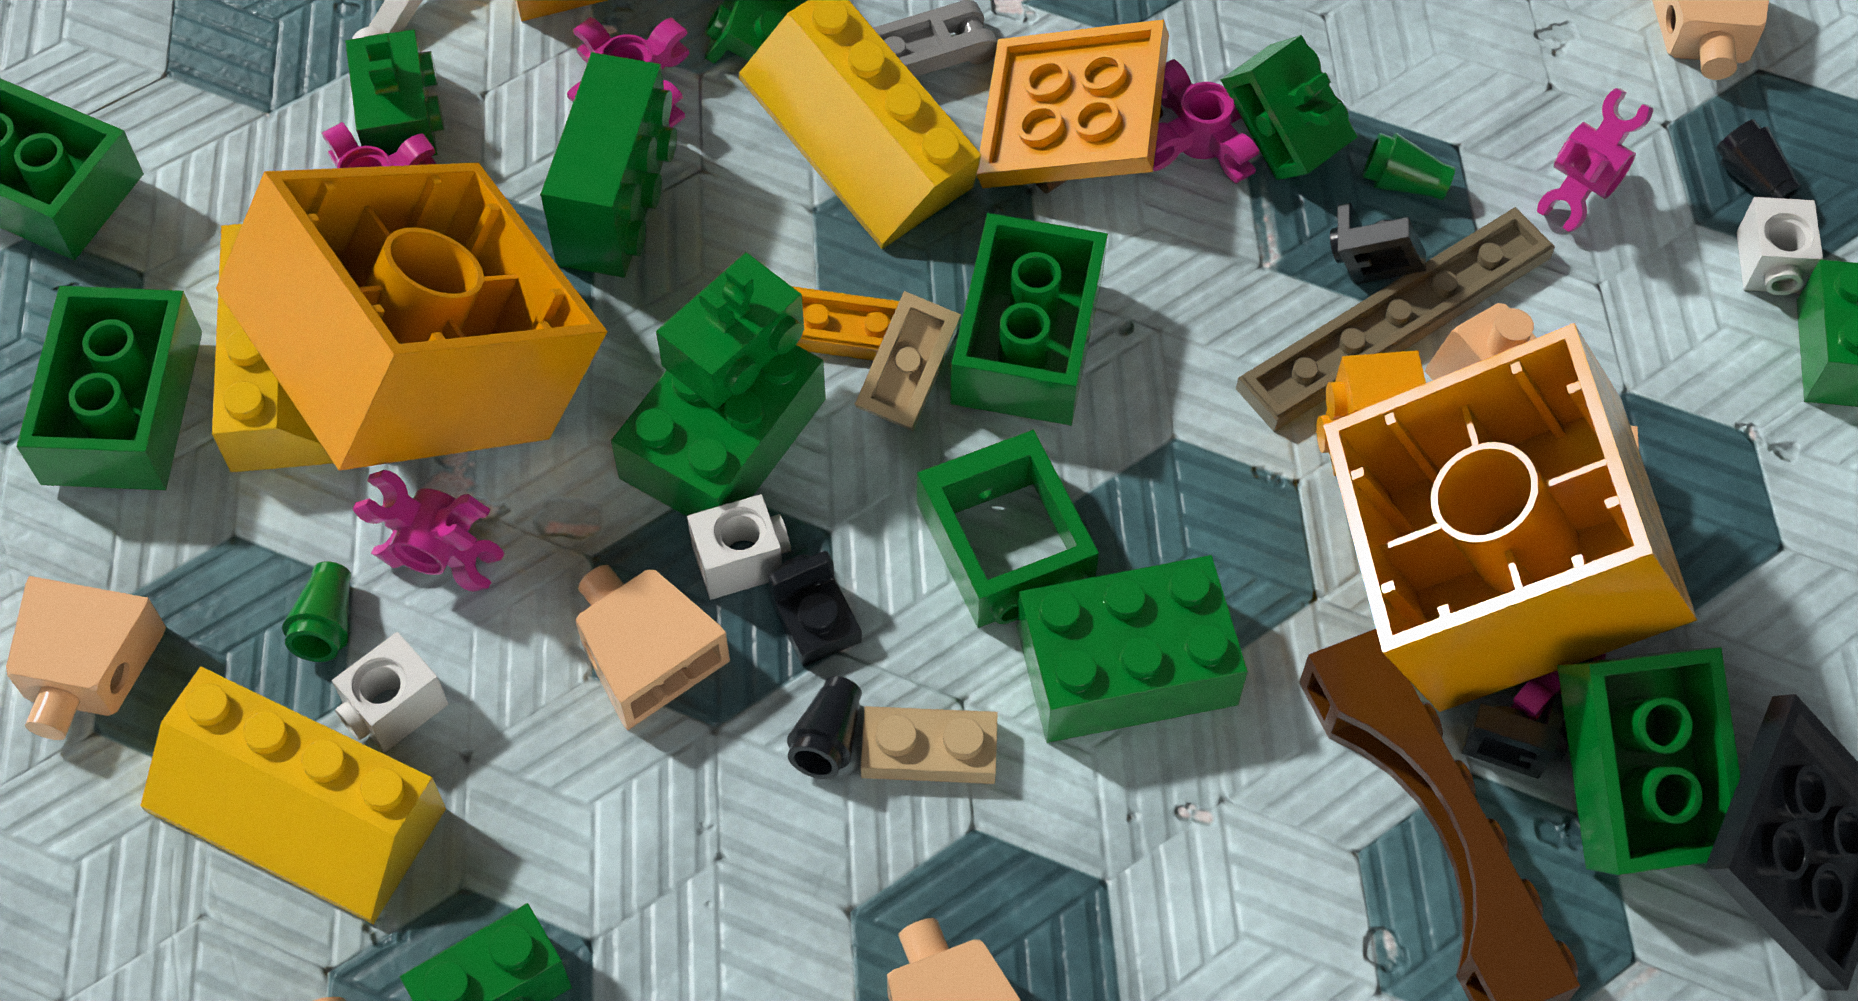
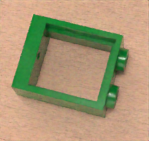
M1034 429L917 472V506L977 628L993 622L1008 624L1016 621L1019 591L1096 577L1099 552ZM1033 485L1067 550L987 580L955 513Z

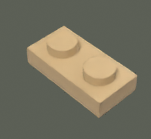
M904 291L857 397L855 406L858 409L914 431L962 321L961 314Z
M865 706L861 778L995 784L998 712Z

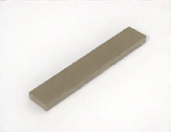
M1514 207L1426 262V271L1402 276L1238 377L1236 390L1275 432L1326 400L1328 382H1335L1342 356L1402 352L1551 259L1555 246Z

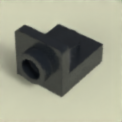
M1351 203L1338 205V227L1330 230L1331 250L1335 261L1338 264L1344 263L1355 284L1426 271V251L1409 217L1396 220H1381L1372 225L1363 226Z
M828 551L820 552L811 557L809 555L793 557L768 576L771 604L802 667L862 642V630L834 578V562Z
M1555 692L1540 722L1529 719L1524 712L1512 707H1491L1481 703L1467 730L1461 754L1539 779L1550 759L1554 758L1562 761L1568 748L1561 694Z

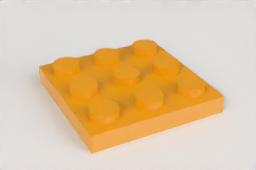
M1164 19L998 39L979 151L981 159L976 175L982 188L1153 172L1169 33Z

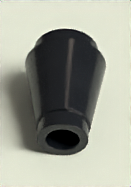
M1751 119L1733 130L1716 147V151L1723 158L1720 165L1759 197L1789 199L1802 187L1795 178L1796 175L1769 126L1762 128L1755 119Z
M840 676L828 677L823 687L818 691L815 698L787 737V744L790 748L788 760L798 771L813 778L831 779L837 776L840 769L850 763L860 705L859 701L862 696V691L856 683Z

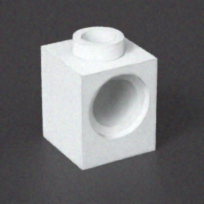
M1753 198L1736 232L1743 290L1769 292L1773 295L1800 294L1819 260H1823L1815 200Z
M762 494L687 516L692 548L710 600L769 583L768 576L772 572L777 571L782 565L781 554L791 551L789 537L781 515L769 516ZM738 541L755 543L752 547L745 550L729 548L730 545Z
M398 632L394 633L332 679L342 701V704L335 709L339 719L358 741L369 735L383 753L387 752L449 705L437 675ZM399 690L397 695L388 702L381 704L372 703L374 698L383 691Z

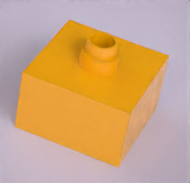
M479 162L264 171L216 287L228 308L339 471L549 440L608 332Z
M1575 323L1323 425L1382 652L1439 712L1557 671V665L1579 663L1697 621L1621 397Z

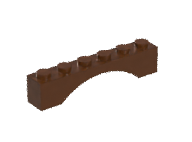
M1377 629L1308 654L1299 684L1328 738L1361 754L1389 774L1418 803L1442 841L1454 869L1462 906V946L1456 977L1468 1000L1569 1001L1581 986L1577 980L1578 967L1573 954L1561 940L1555 941L1542 918L1543 906L1537 890L1528 879H1521L1508 857L1509 846L1502 828L1493 818H1486L1475 798V784L1469 769L1461 760L1453 759L1442 739V724L1438 714L1431 704L1421 702L1411 682L1384 655Z

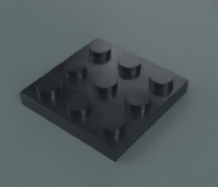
M1796 694L1772 696L1716 841L1712 847L1705 870L1823 990L1848 991L1858 963V761Z

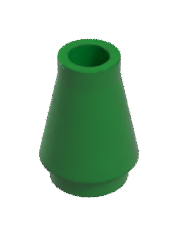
M1379 133L1367 157L1362 177L1374 181V188L1431 196L1442 201L1452 183L1455 167L1441 162L1398 133H1395L1393 137Z
M324 561L317 563L313 567L309 581L282 625L283 633L286 636L285 645L295 656L312 662H326L334 659L338 654V650L345 647L348 643L349 585L352 575L345 566L335 562Z

